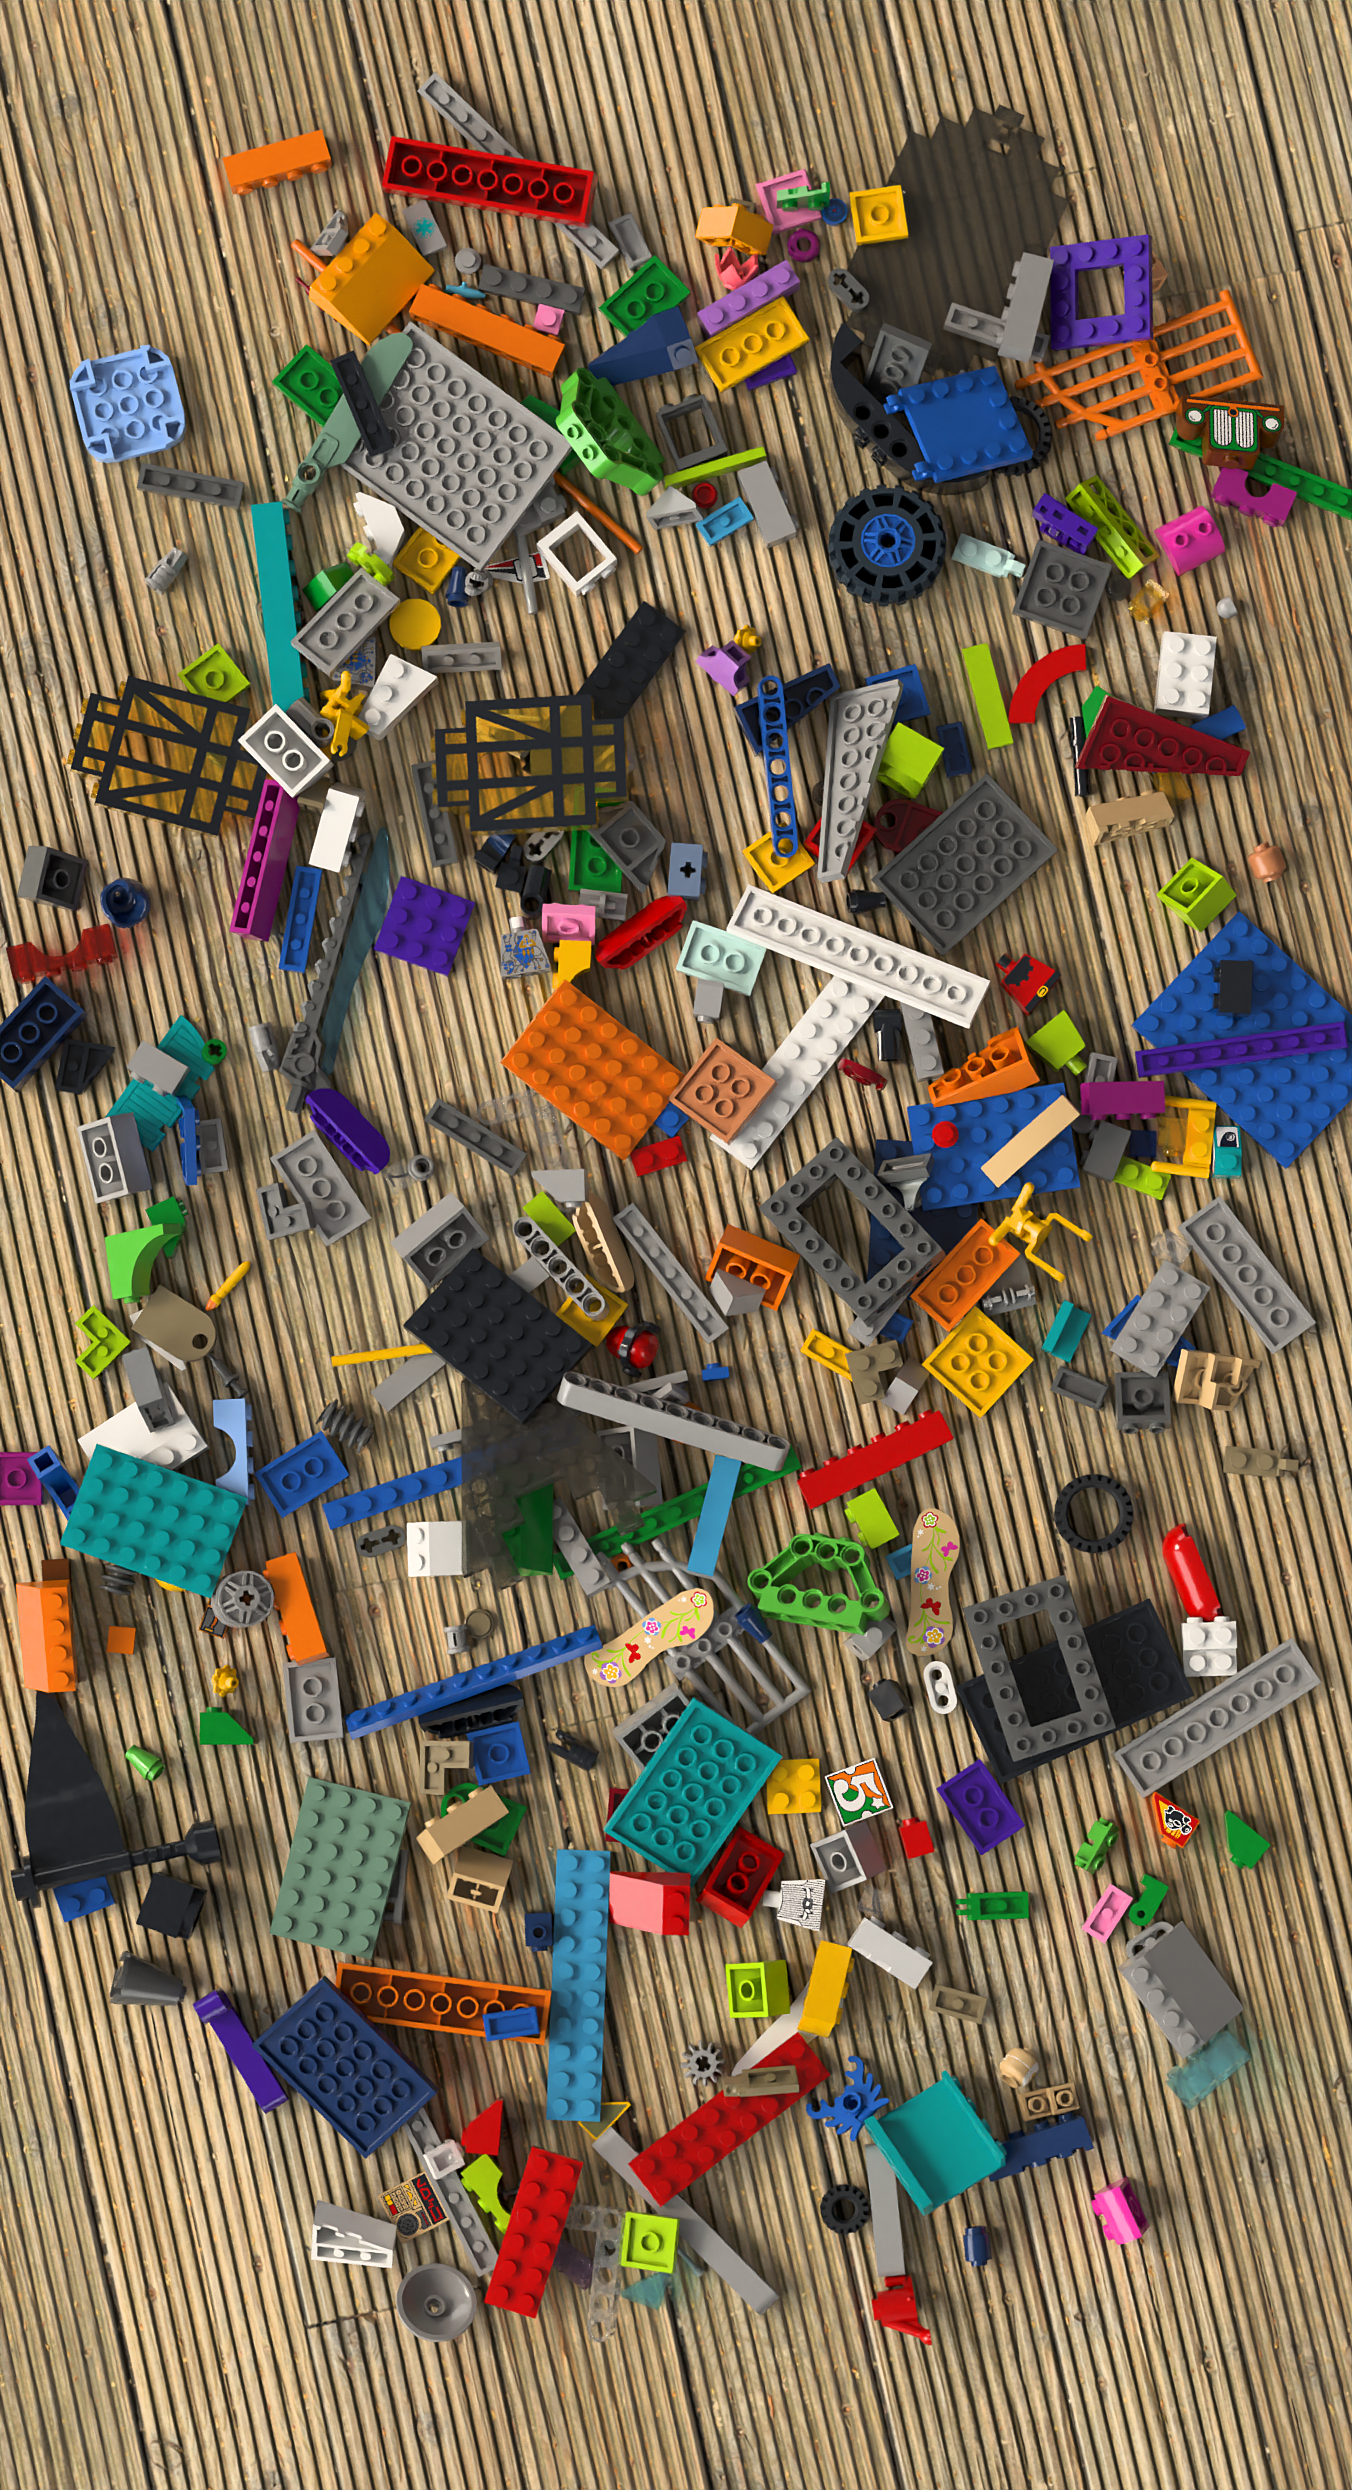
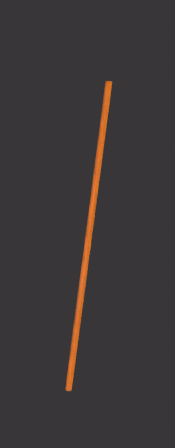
M299 239L292 243L291 247L320 273L327 268L328 265ZM392 322L384 329L390 335L402 332ZM558 470L554 473L555 482L636 555L640 553L643 546Z

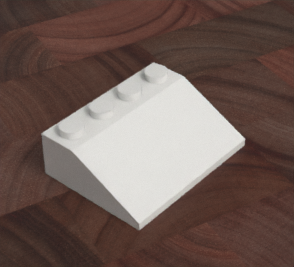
M167 1382L163 1385L175 1421L174 1425L150 1433L135 1402L78 1439L89 1460H91L96 1444H100L172 1471L178 1470L210 1449V1447Z

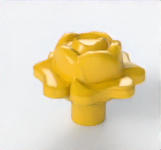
M745 625L743 629L738 630L734 638L735 643L749 656L761 645V638L756 636V629L754 627L750 628L749 625Z
M227 1664L223 1668L216 1669L212 1677L214 1693H219L221 1697H225L228 1693L234 1692L239 1684L236 1678V1669L231 1668Z

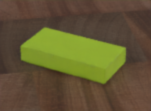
M543 1191L522 1208L557 1247L562 1245L576 1232L573 1225Z

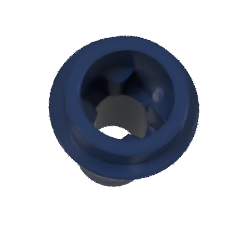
M465 567L452 568V575L445 595L449 606L457 608L468 606V601L471 600V596L464 591L466 586L465 580L468 574V569Z
M748 1603L735 1614L737 1624L757 1639L760 1644L771 1637L772 1632L769 1630L757 1606L754 1607L752 1603Z

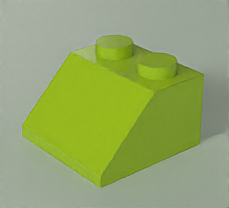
M1192 857L1156 894L1179 918L1200 933L1236 897V893L1222 875Z
M786 1960L725 1964L730 2018L770 2017L791 2014Z

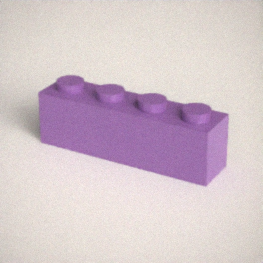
M785 260L697 312V322L707 338L710 339L781 296L786 298L797 292L800 287V281L788 261Z

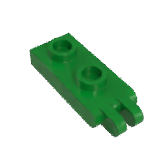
M1028 1891L966 1893V1899H956V1905L967 1904V1909L956 1910V1915H967V1920L1029 1918Z

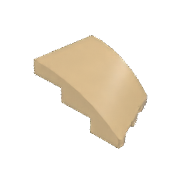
M1182 1349L1171 1400L1177 1403L1198 1404L1211 1410L1232 1411L1238 1402L1239 1395L1244 1392L1248 1385L1246 1380L1254 1368H1259L1261 1361L1228 1354Z

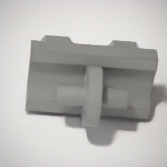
M580 889L579 905L596 906V918L625 921L628 894Z

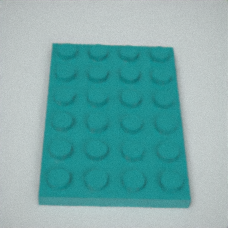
M96 1444L60 1545L211 1599L248 1498Z
M693 1697L603 1830L666 1872L690 1873V1887L692 1888L776 1767L782 1755Z

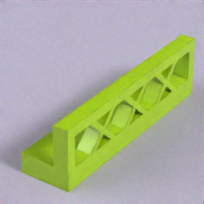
M1097 475L1080 483L1065 498L1079 517L1098 528L1095 538L1128 580L1135 577L1145 566L1160 557ZM1091 485H1093L1096 488V490L1099 492V495L1092 490V488L1090 487ZM1107 507L1111 508L1115 515L1111 514ZM1123 527L1128 529L1131 536L1124 531ZM1139 548L1143 549L1149 557L1145 558Z

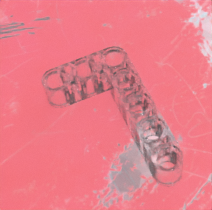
M529 1089L480 1104L477 1116L480 1123L486 1127H495L533 1117L546 1169H571L555 1107L548 1101L542 1107L534 1105L533 1098L538 1095L536 1091ZM512 1101H518L522 1104V1109L517 1114L510 1113L507 1109L508 1104ZM486 1108L496 1110L497 1115L493 1120L487 1121L482 1117V1112ZM545 1119L552 1120L555 1124L554 1129L550 1132H543L540 1129V1123ZM556 1144L561 1147L562 1151L558 1157L552 1158L547 1155L546 1151L550 1145ZM555 1199L556 1206L561 1213L566 1215L575 1213L577 1208H564Z
M572 2201L564 2228L597 2232L587 2334L592 2341L603 2342L615 2334L617 2326L626 2212L622 2208ZM584 2209L592 2214L590 2224L582 2220L581 2214ZM610 2213L618 2217V2225L616 2227H612L608 2223V2215ZM607 2240L615 2244L616 2250L614 2254H609L605 2250V2242ZM604 2267L612 2271L613 2277L611 2281H606L602 2277ZM601 2295H606L609 2298L610 2305L608 2309L600 2305L599 2297ZM598 2322L606 2325L607 2333L605 2336L597 2332L596 2325Z

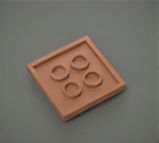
M715 1038L667 1099L729 1146L778 1083L725 1043Z

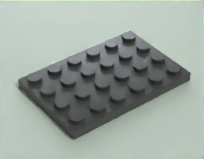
M986 773L878 872L871 881L943 957L1051 858L1058 849Z

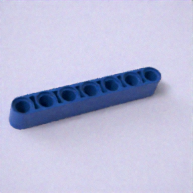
M766 676L759 682L757 693L772 848L778 857L788 858L796 853L798 839L783 686L779 678ZM772 681L776 684L777 692L774 695H767L763 691V684L765 682ZM770 707L776 708L779 711V719L775 722H771L766 718V710ZM771 734H778L781 737L782 744L779 748H773L769 745L768 737ZM780 760L784 764L785 768L782 774L778 775L771 771L772 761ZM777 786H782L787 791V797L783 801L776 800L773 795V790ZM778 813H786L789 816L790 822L787 827H780L776 823ZM781 839H788L792 843L791 852L785 854L779 850L778 843Z

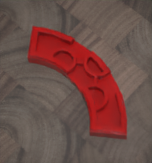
M1085 644L1072 645L1055 650L1030 667L1018 683L1013 694L1008 716L1009 724H1034L1037 705L1046 689L1053 682L1066 675L1086 671Z

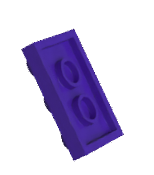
M978 1759L936 1788L981 1856L1025 1826L981 1759Z

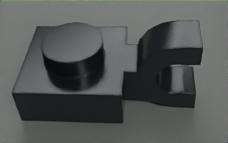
M512 845L509 863L501 862L495 888L522 893L527 867L520 866L523 847Z

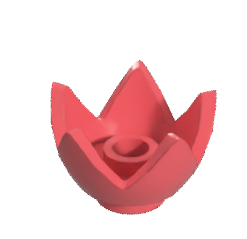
M732 247L728 248L721 262L719 261V254H715L716 272L724 287L736 290L753 280L759 271L758 254L753 255L742 265Z

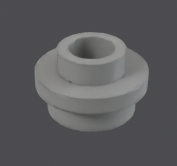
M416 1155L409 1161L408 1171L415 1180L425 1181L433 1175L434 1164L429 1157ZM417 1165H422L424 1172H419Z

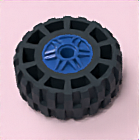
M886 484L877 485V489L870 490L866 488L861 490L855 498L853 496L845 502V506L838 510L829 534V561L831 568L836 573V579L840 584L843 583L847 587L846 591L849 594L861 597V601L868 604L872 601L879 603V606L888 607L890 603H896L898 606L906 604V601L911 598L917 599L924 590L929 589L934 584L936 577L940 574L945 558L946 532L943 530V521L940 515L934 512V506L929 501L925 502L920 498L921 494L914 490L911 493L905 491L904 487L895 485V488H887ZM889 543L893 547L885 548L882 544Z

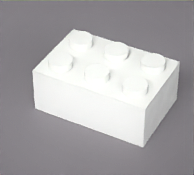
M1164 631L1161 639L1154 707L1155 714L1200 720L1208 717L1217 637Z

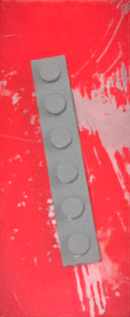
M631 1203L612 1218L708 1345L729 1329L634 1203Z

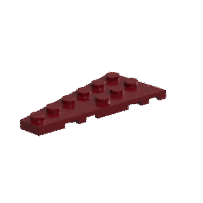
M1105 694L1075 768L1240 776L1250 751Z

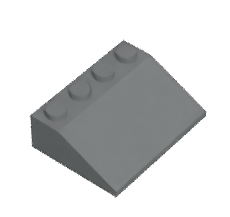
M1183 1921L1157 1938L1151 1945L1139 1951L1133 1958L1128 1959L1117 1967L1182 2059H1185L1203 2046L1244 2010V2007Z

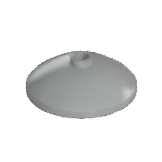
M438 2263L425 2264L410 2271L402 2280L396 2295V2309L403 2325L415 2336L431 2342H445L463 2334L471 2325L477 2308L476 2294L470 2281L457 2269ZM429 2307H435L438 2312H431Z

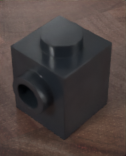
M882 1679L872 1686L873 1690L867 1693L883 1721L892 1723L913 1709L897 1681Z

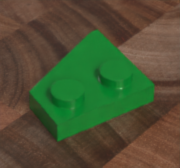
M830 182L821 183L822 189L809 190V186H801L777 191V209L782 208L786 212L797 211L798 208L820 211L824 207H829Z

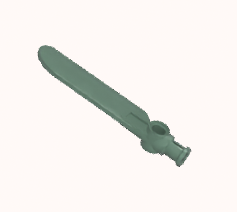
M405 333L391 334L378 341L369 350L360 364L378 407L413 349V341ZM344 393L305 460L298 465L296 476L292 481L293 487L287 497L281 500L283 504L300 514L302 512L301 507L308 495H312L316 487L320 486L323 482L327 468L344 464L361 438ZM309 468L316 469V476L312 480L305 479V472Z

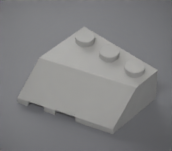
M673 1682L612 1730L616 1740L641 1771L644 1770L690 1703V1700L676 1682Z

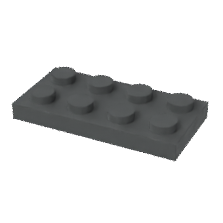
M884 323L862 385L880 404L888 403L886 397L894 394L898 395L899 389L919 384L933 343ZM904 410L898 411V412H900V413L906 415V413H905Z

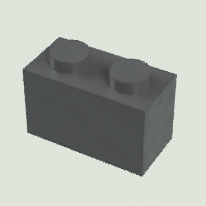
M1103 1120L1099 1126L1094 1125L1089 1136V1140L1093 1141L1090 1150L1084 1149L1079 1164L1083 1165L1081 1172L1111 1183L1131 1131Z

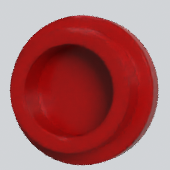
M700 483L692 491V500L701 509L711 508L717 502V489L710 483Z
M943 1121L933 1128L932 1138L939 1147L949 1148L958 1140V1129L951 1122Z

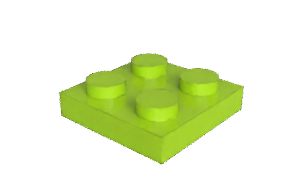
M219 643L177 674L191 693L227 703L251 686Z
M627 2211L621 2266L674 2273L676 2269L680 2218Z

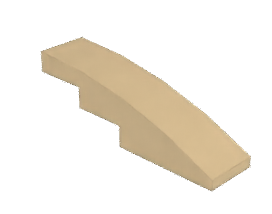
M1063 1094L987 1161L981 1169L999 1188L1039 1151L1044 1149L1081 1113Z

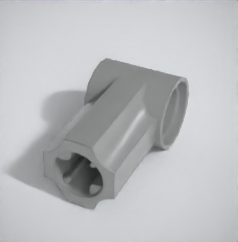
M303 697L297 699L286 711V715L318 748H325L332 742L334 725L330 720L323 718ZM325 729L329 735L323 738L316 735L315 730Z

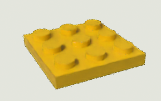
M974 1306L921 1365L976 1416L981 1418L1034 1359L982 1311Z

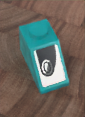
M1214 1125L1212 1178L1238 1179L1241 1176L1242 1166L1240 1126Z

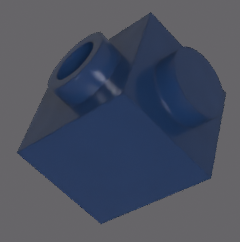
M552 1912L525 1913L526 1946H531L532 1951H548L547 1946L553 1945Z

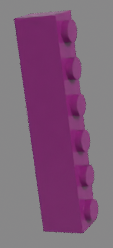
M265 779L229 930V932L246 939L266 942L269 941L300 810L297 802L300 794L292 798L276 780Z

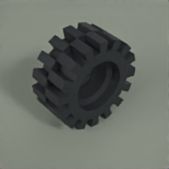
M849 2184L835 2185V2187L827 2190L828 2192L824 2194L820 2203L821 2217L826 2226L835 2233H842L844 2235L852 2232L855 2233L860 2227L862 2228L868 2218L869 2211L867 2199L862 2191ZM849 2199L853 2202L855 2212L851 2218L842 2220L835 2215L834 2206L837 2201Z

